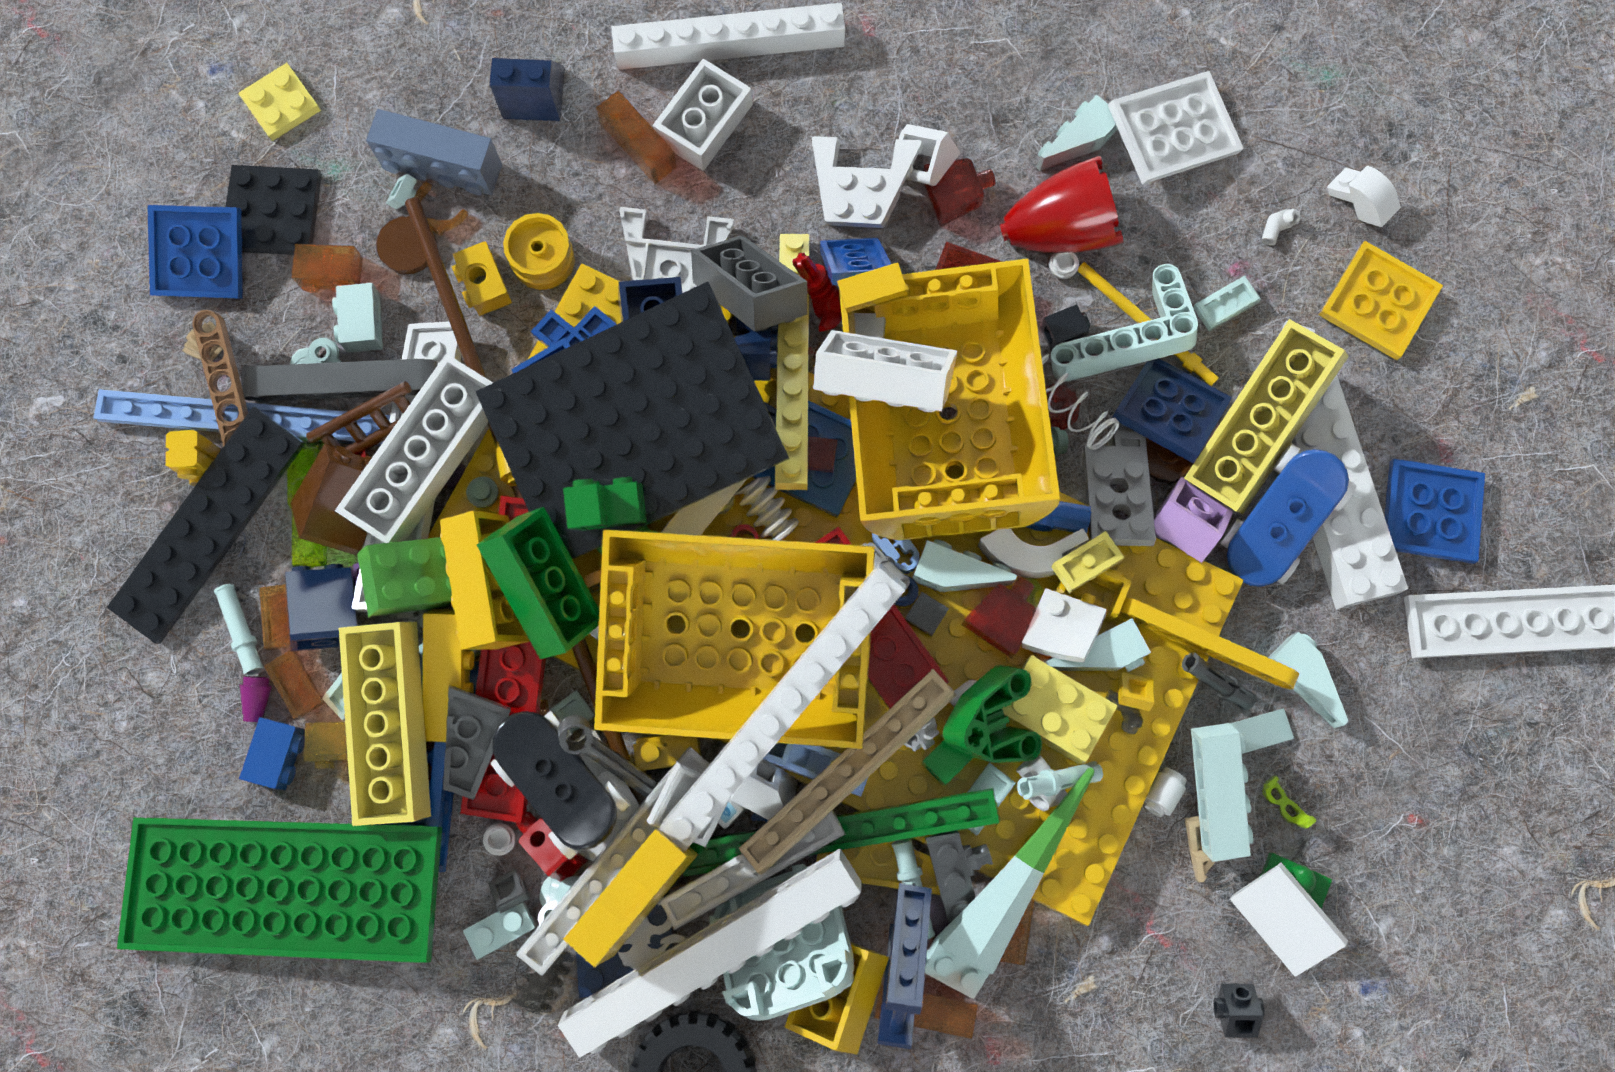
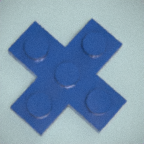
M596 306L575 327H572L551 309L531 330V333L547 348L563 338H566L570 346L617 324Z

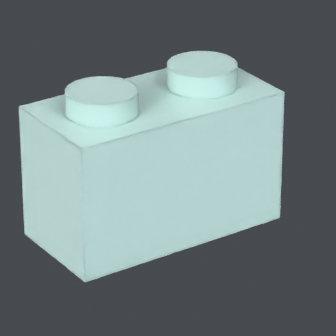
M373 283L336 286V297H333L332 300L333 310L338 320V325L334 326L336 343H339L347 353L383 349L379 291Z

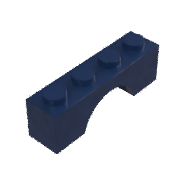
M736 317L737 332L745 335L734 338L754 381H770L771 368H777L778 324L769 327L767 330L754 332Z

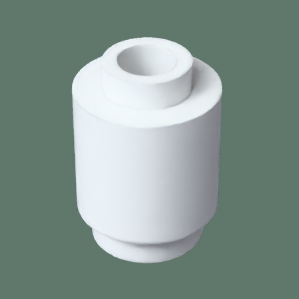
M1167 767L1162 772H1158L1144 801L1146 803L1145 808L1158 817H1162L1163 814L1170 816L1186 790L1184 787L1187 782L1186 778Z

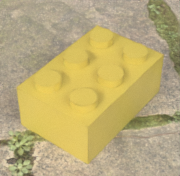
M1031 655L1022 667L1031 676L1032 685L1030 691L1025 697L1002 708L1004 715L1009 717L1011 725L1038 733L1043 744L1075 763L1083 764L1088 760L1118 705Z

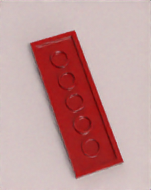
M839 526L814 542L852 545ZM895 604L892 605L871 630L868 680L889 709L933 669L947 684L950 682Z

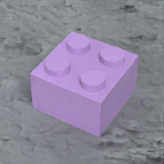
M1181 476L1160 505L1154 517L1155 535L1161 540L1171 542L1187 555L1202 563L1223 536L1233 510Z

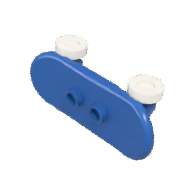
M1291 443L1273 468V470L1280 474L1246 520L1242 522L1236 518L1227 528L1219 543L1228 548V566L1233 575L1243 579V583L1249 586L1262 587L1277 581L1283 585L1297 568L1300 559L1297 557L1334 509L1339 511L1350 499L1357 485L1349 481L1348 471L1344 463L1334 454L1317 449L1306 450L1298 454L1300 448Z

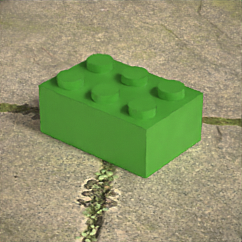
M441 537L371 544L364 547L357 554L368 617L452 606L451 585L446 573L447 561Z

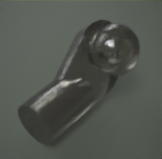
M1110 689L1105 698L1118 705L1115 710L1120 711L1124 719L1121 726L1122 730L1131 735L1136 734L1138 728H1141L1143 725V717L1139 709L1118 704V693Z

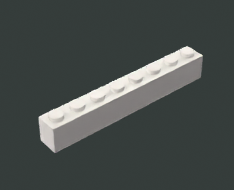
M842 3L611 26L614 55L618 70L701 62L703 58L710 61L844 47L845 39Z

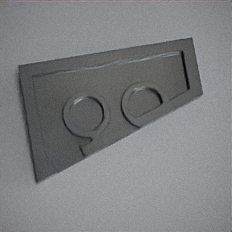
M449 685L443 779L444 790L472 800L475 799L493 755L494 734L501 722L509 716L510 707Z

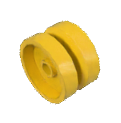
M533 213L526 214L515 220L507 229L503 241L504 254L520 282L529 288L538 290L552 289L565 282L572 273L575 256L568 233L561 222L551 215Z

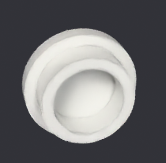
M1054 253L1049 260L1051 273L1059 279L1071 278L1079 268V261L1074 253Z
M503 823L491 825L483 836L485 849L496 856L509 853L516 842L513 829Z

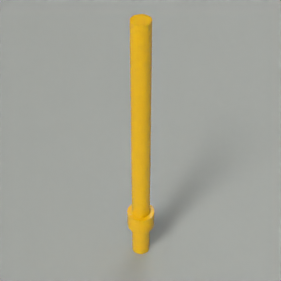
M1086 262L1079 266L1077 271L1135 322L1142 323L1152 320ZM1189 351L1174 354L1183 362L1182 366L1187 371L1196 373L1208 385L1212 386L1219 379L1217 375L1202 363L1203 359L1195 352L1191 354Z

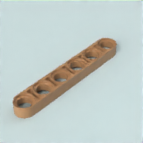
M202 310L193 318V330L224 447L248 414V409L224 318L216 312ZM213 316L216 320V327L212 332L206 333L202 328V322L206 317ZM214 346H221L224 351V356L219 362H213L210 359L209 353ZM228 375L231 379V387L229 390L221 392L217 387V381L221 376ZM231 404L236 405L239 410V415L234 421H228L225 417V409Z

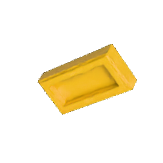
M898 262L837 281L847 313L908 295Z

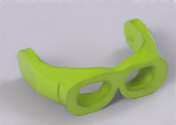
M1276 775L1269 778L1263 784V796L1271 804L1280 806V814L1288 823H1293L1307 829L1316 822L1314 816L1307 815L1294 801L1286 796L1285 791L1278 784L1279 778ZM1275 788L1280 794L1279 800L1273 798L1271 794L1272 789ZM1287 805H1290L1296 811L1294 817L1286 812L1285 808Z

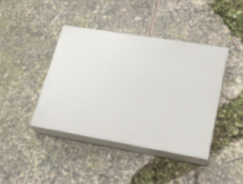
M1282 862L1234 893L1230 898L1295 977L1342 949L1348 943L1345 936Z

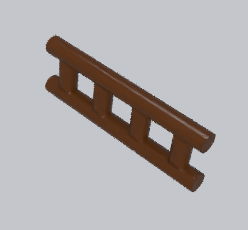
M404 381L306 434L308 441L314 444L321 440L324 444L333 447L341 446L332 434L345 427L356 442L344 448L357 455L377 445L387 438L399 421L398 419L391 423L380 408L394 402L402 414H404L410 405L405 395L412 391L411 386L408 382ZM367 415H370L380 428L369 435H366L356 422Z

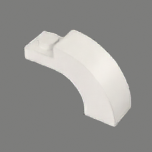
M1010 528L996 530L982 537L978 547L992 563L1008 566L1011 569V573L1019 577L1044 578L1056 575L1051 568L1052 564L1087 543L1089 538L1084 529H1081L1051 545L1033 546L1020 540Z

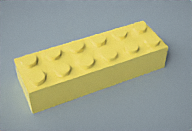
M1289 319L1184 479L1233 510L1243 514L1272 472L1282 453L1290 445L1349 356L1346 351Z
M394 622L339 628L352 826L414 822L431 817L417 622Z

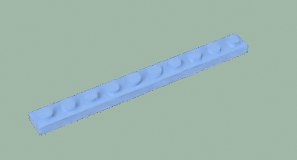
M101 389L98 391L93 418L99 422L220 432L211 399ZM246 402L248 413L252 407L260 409L301 440H308L306 437L308 432L348 412ZM231 404L225 409V417L228 421L237 419L239 410L236 405ZM370 415L356 421L366 435L380 429ZM345 427L332 434L338 443L352 444L356 442ZM384 441L378 443L375 446L380 447Z

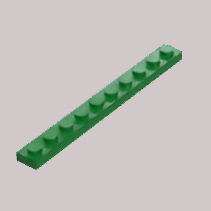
M994 788L836 815L846 834L810 855L1000 823ZM759 829L710 837L706 847L692 842L689 847L698 856L683 872V877L709 873L741 855L742 852L739 848Z

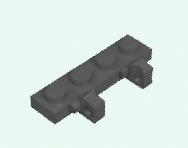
M958 830L939 833L925 838L948 925L976 898L970 876L975 875L974 870H980L986 864L993 865L987 845L984 844L971 848L970 845L962 846Z

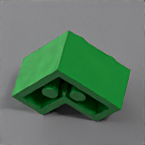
M632 477L612 479L613 485L606 486L600 485V481H593V479L573 481V487L563 488L567 528L584 531L647 523L642 484L633 482Z

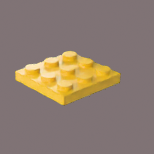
M1364 240L1319 313V316L1391 358L1398 360L1402 357L1443 285Z

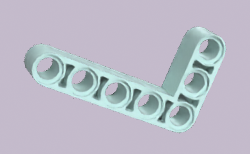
M1162 264L1153 272L1152 294L1160 318L1056 345L1051 352L1053 376L1059 380L1065 373H1068L1069 375L1064 381L1067 382L1192 349L1197 342L1198 320L1178 268L1171 264ZM1155 338V339H1158V340H1157V341H1151V340H1149V339ZM1121 346H1127L1128 348L1122 349V348H1119V347H1121ZM1095 353L1099 354L1098 356H1090L1091 354ZM1069 361L1070 363L1062 364L1060 362Z

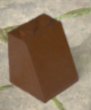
M323 445L290 502L299 538L353 555H357L361 551L368 532L350 522L335 510L372 457H361L341 446Z

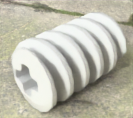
M769 476L757 478L739 489L734 496L739 494L745 495L739 503L740 506L749 504L752 506L746 515L748 517L758 515L759 517L753 524L754 527L763 525L766 527L760 535L762 538L772 536V540H783L794 531L799 521L797 518L787 520L792 510L790 508L780 509L785 502L783 497L773 499L778 490H775V487L766 488L771 481Z

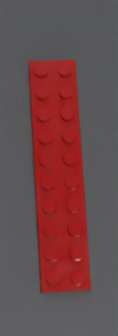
M501 496L499 514L509 516V522L517 516L529 512L523 498ZM531 642L500 649H481L475 695L510 707L509 716L522 711L539 714L546 658L540 659ZM493 752L475 799L472 800L462 796L460 814L523 823L528 801L515 785L513 787L509 786L492 767L491 762L495 759Z

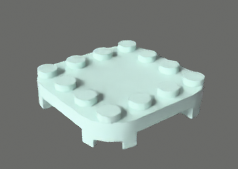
M805 864L793 865V871L762 881L716 907L714 915L709 916V924L711 925L808 868V866ZM841 905L831 910L830 915L817 924H814L812 921L802 927V931L790 940L783 938L776 942L767 954L761 957L754 955L747 959L745 965L738 971L723 973L726 991L722 993L726 1003L737 1013L750 1020H769L831 999L845 988L850 987L854 980V956Z

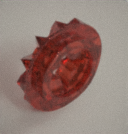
M1052 383L1051 385L1046 386V387H1045L1046 390L1049 389V388H1051V387L1054 386L1055 384ZM1059 385L1051 397V400L1056 403L1065 400L1061 410L1073 405L1078 400L1076 392H1072L1066 385ZM1051 391L1046 392L1047 403H1048V399H1049V395H1050ZM1079 403L1073 411V414L1070 419V426H1072L1079 417L1081 403ZM1071 409L1063 413L1050 412V426L1058 427L1060 430L1067 429V421Z

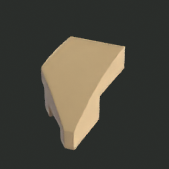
M1199 816L1185 818V825L1196 880L1204 882L1207 878L1206 873L1215 862H1212L1202 851Z

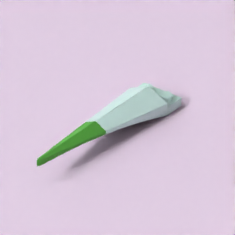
M1092 767L1083 773L1054 811L999 874L933 940L926 954L925 974L972 999L976 997L989 974H994L1095 773Z

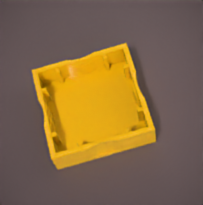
M655 829L563 940L593 967L614 957L698 854L691 847L684 851L659 829Z

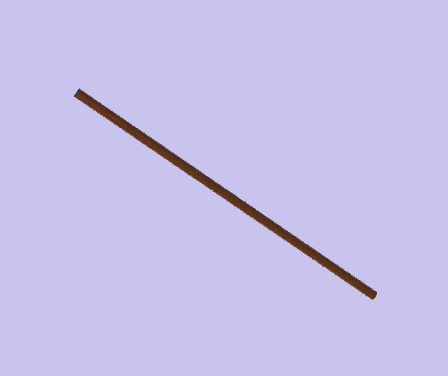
M417 197L410 198L405 201V206L464 363L467 367L487 379L421 202ZM488 422V427H489V429H490L491 435H492L493 440H494V443H495V445H496L498 441H497V439H496V437H495V435H494V433H493V430H492V428H491V426H490V424H489V422ZM511 486L514 496L522 498L518 486ZM583 638L572 648L595 709L597 668L586 639ZM602 730L608 746L630 761L631 758L621 732Z

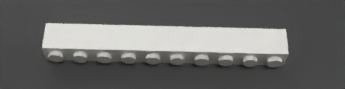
M880 563L875 567L666 816L659 828L662 833L686 851L906 590V585Z
M838 849L565 1010L558 1023V1027L579 1058L589 1052L596 1054L612 1038L616 1036L623 1038L631 1033L635 1025L641 1021L650 1022L657 1018L665 1007L672 1003L674 1006L683 1003L694 990L709 988L718 980V976L723 973L738 971L745 965L746 960L752 956L757 955V957H761L767 954L774 947V944L781 939L790 940L797 936L805 925L812 921L814 924H817L826 919L834 908L840 905L842 907L849 906L858 899V894L861 893V880L842 850Z

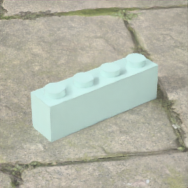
M1229 723L1192 728L1191 736L1202 851L1212 862L1251 856L1250 844L1253 843V833L1247 820V814L1251 812V805L1247 794H1245L1244 783L1248 782V773L1246 766L1242 763V752H1245L1244 737L1241 732Z

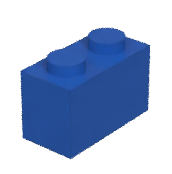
M259 717L239 779L274 789L286 790L287 785L292 783L296 774L294 764L297 755L304 749L306 743L304 733L306 729Z

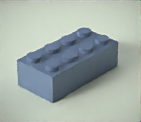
M377 109L366 139L384 170L395 174L399 173V171L404 172L421 181H426V179L434 180L447 188H454V186L465 188L466 191L474 195H482L484 193L492 196L503 165L493 141L489 137Z

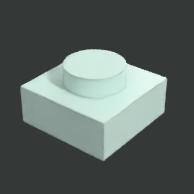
M408 174L400 177L386 204L394 209L404 206L406 200L415 196L416 190L413 187L417 180Z

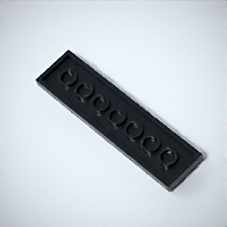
M252 407L106 608L153 643L161 644L306 443L260 409Z

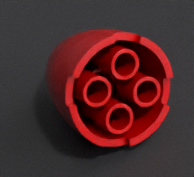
M1101 156L1077 163L1056 173L1024 195L1004 216L1005 223L1000 224L1004 242L1010 240L1012 246L1045 253L1084 252L1124 243L1121 230L1115 232L1114 229L1119 227V221L1107 174L1105 171L1099 173V170L1103 169Z

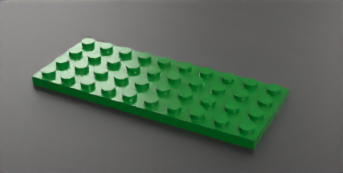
M133 817L117 949L429 963L432 958L442 827L405 825L352 826V824Z

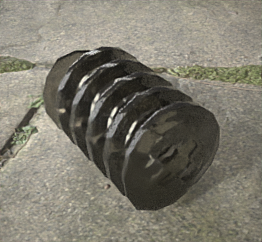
M564 949L543 976L536 971L534 973H523L522 976L529 984L528 986L518 985L517 989L523 994V997L512 998L511 1002L537 1015H543L541 1012L550 1013L553 1007L547 1000H556L559 996L552 987H563L564 981L558 975L569 974L570 970L564 962L573 963L576 959L570 951Z

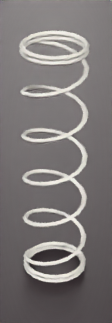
M1049 354L1042 358V365L1048 360ZM1065 373L1054 386L1046 390V392L1051 391L1048 399V409L1053 413H1061L1071 409L1067 421L1068 429L1073 432H1080L1092 427L1088 436L1087 447L1090 450H1096L1108 442L1115 434L1119 421L1116 418H1110L1095 429L1097 424L1108 414V411H1105L1089 426L1078 430L1073 429L1070 426L1073 411L1087 397L1088 392L1083 393L1073 405L1063 410H1053L1050 405L1051 397L1055 389L1067 379L1069 374ZM1114 423L1110 431L1100 441L1092 445L1095 438L1106 427Z

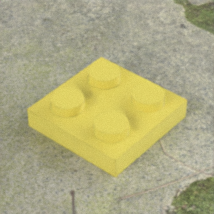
M288 63L283 64L238 93L271 141H274L321 111Z

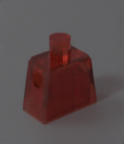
M958 159L953 162L935 186L924 184L939 225L944 226L982 205L984 199L983 189L996 185L995 176L991 168L976 173L971 159ZM930 164L924 165V172H928Z
M1018 577L1011 589L999 583L967 615L961 625L1012 659L1018 652L1037 609L1026 601L1035 587L1022 577Z

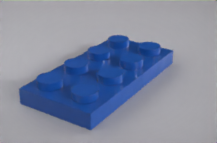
M879 238L820 241V253L832 285H837V287L838 280L891 265Z

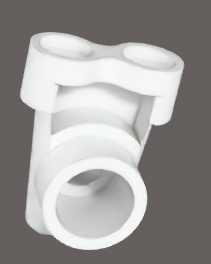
M1038 756L1032 761L1023 762L1016 771L1023 778L1039 775L1041 771L1051 767L1042 756ZM1064 789L1054 796L1040 795L1029 800L1036 808L1047 811L1050 807L1057 806L1067 795V792Z

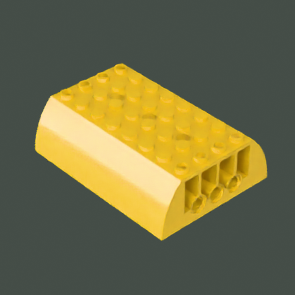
M1028 258L902 274L908 295L849 313L846 312L840 293L843 332L856 334L854 313H876V318L885 317L886 320L884 339L957 351L948 398L943 409L952 407L958 412L956 417L951 420L943 419L940 416L941 411L924 412L919 410L918 407L908 405L894 407L888 405L885 401H860L855 399L854 396L849 395L859 513L862 526L878 536L900 541L1026 527L1043 519L1055 510L1060 501ZM958 465L963 468L964 474L960 478L952 479L947 476V469L950 466Z
M603 530L594 730L731 740L875 569V546ZM673 615L681 616L686 625L684 631H672L668 625L669 618ZM739 619L745 620L750 626L749 634L744 637L737 636L732 630L734 621ZM801 624L811 625L815 631L814 638L809 641L801 640L796 633L797 627ZM871 631L777 743L862 749Z

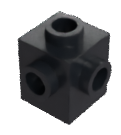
M1221 984L1219 996L1214 998L1213 1011L1215 1018H1220L1225 1038H1258L1265 1009L1262 998L1257 996L1254 984Z

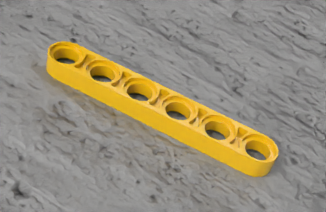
M1125 597L1119 616L1126 620L1133 619L1135 624L1278 687L1289 690L1294 689L1299 677V672L1140 601Z

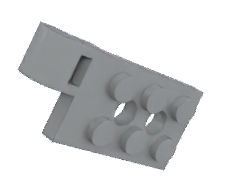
M1118 427L1115 434L1109 440V446H1101L1096 450H1090L1085 446L1083 450L1087 506H1091L1090 540L1106 531L1116 546H1154L1156 535L1146 437L1128 427ZM1120 484L1126 489V492L1116 493L1110 486ZM1117 510L1124 511L1129 518L1119 520L1113 516L1112 512Z

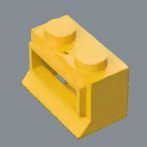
M1108 569L1088 581V583L1114 593L1110 605L1097 600L1090 593L1083 594L1076 590L1069 593L1061 581H1059L1055 592L1107 609L1104 622L1111 624L1120 613L1132 581L1124 578L1125 576L1121 572L1114 569Z
M658 735L636 738V744H633L635 766L645 773L646 770L673 767L688 747H691L701 756L699 737Z

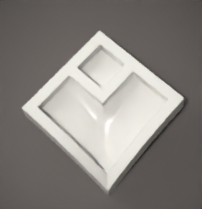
M1045 588L1023 639L1022 648L1058 659L1084 663L1105 619L1107 609Z

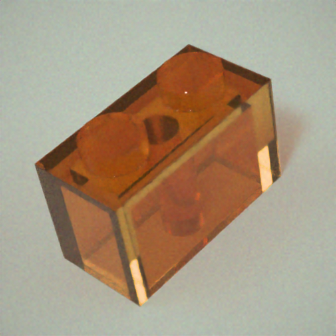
M295 244L291 278L306 292L316 293L320 289L336 292V286L360 284L363 257L355 246Z

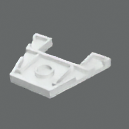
M812 136L825 222L833 226L884 228L901 195L899 192L906 178L910 177L914 169L912 166L917 156L921 155L924 149L922 140L896 139L891 169L836 167L840 147L839 139L837 137Z
M620 207L619 210L633 280L681 277L682 293L697 287L693 283L691 250L728 240L734 228V219L707 216L703 245L644 239L647 211L645 209Z

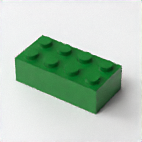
M544 507L517 516L477 544L478 549L540 659L568 652L599 626L600 610Z

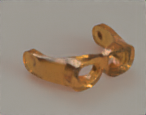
M429 182L423 183L416 191L414 197L419 198L421 202L431 190L432 185ZM462 209L450 220L427 218L431 230L442 237L445 232L460 225L467 218L468 212Z

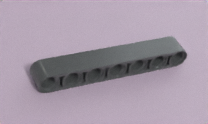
M398 359L248 366L241 369V386L245 400L256 402L376 397L404 381L408 382L412 389L407 395H417L438 366V362L431 359Z

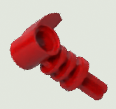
M799 253L792 263L800 277L807 281V293L812 298V305L816 316L821 319L818 326L819 332L831 330L842 320L839 288H836V285H832L828 272L823 265L814 264L805 253Z

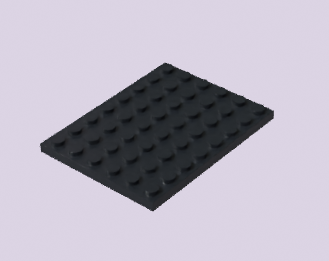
M708 281L475 391L528 511L530 512L542 507L545 508L572 560L601 547L603 544V530L636 531L790 459ZM632 477L633 482L642 484L647 523L584 531L567 528L563 488L573 487V481L593 479V481H600V485L606 486L613 485L612 479Z

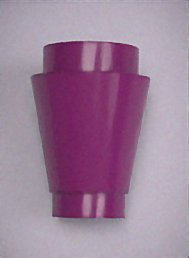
M243 676V684H239L243 721L258 722L259 717L263 718L272 685H269V677Z

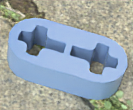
M872 533V540L877 548L886 557H892L895 560V566L903 574L914 571L919 562V552L910 539L894 540L895 543L892 545L887 538L880 539L878 535ZM899 547L904 554L909 552L912 554L910 559L911 565L908 566L905 562L902 564L897 562L900 555L896 548Z

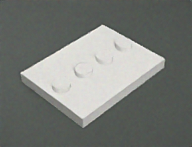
M1210 71L1117 98L1108 104L1142 185L1238 154L1244 149Z

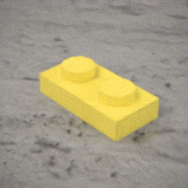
M1105 531L1054 562L1051 568L1070 593L1121 562L1124 556Z

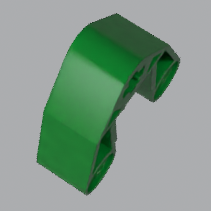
M996 665L960 696L944 725V741L949 746L971 757L993 763L1032 761L1036 759L1042 749L1040 735L1036 732L1017 727H1006V724L1009 723V717L1004 715L1002 709L1029 693L1032 682L1028 671L1005 665Z

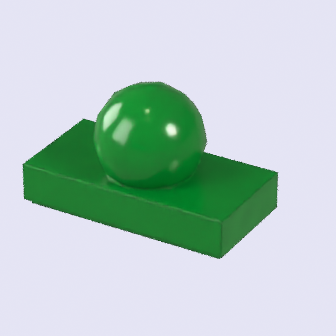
M1269 852L1260 876L1282 862L1322 909L1332 879L1304 865Z

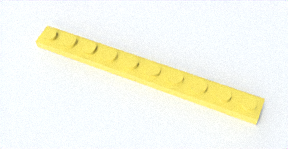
M780 234L779 262L800 276L792 261L799 253H805L806 256H809V234ZM808 293L807 315L796 318L792 322L778 324L776 430L790 459L775 466V490H807Z

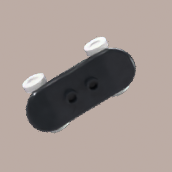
M550 710L545 716L528 711L514 713L505 718L496 729L493 737L492 748L495 759L491 762L492 767L509 786L513 787L515 785L552 830L548 834L549 838L564 856L571 859L578 853L577 850L585 851L597 847L613 831L617 819L616 806L624 812L631 804L611 781H608L603 786L578 754H570L562 749L558 737V726L561 720L553 711ZM567 730L568 735L566 739H568L572 735L570 730Z

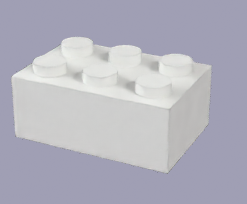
M703 58L653 124L656 142L704 171L751 108V88Z

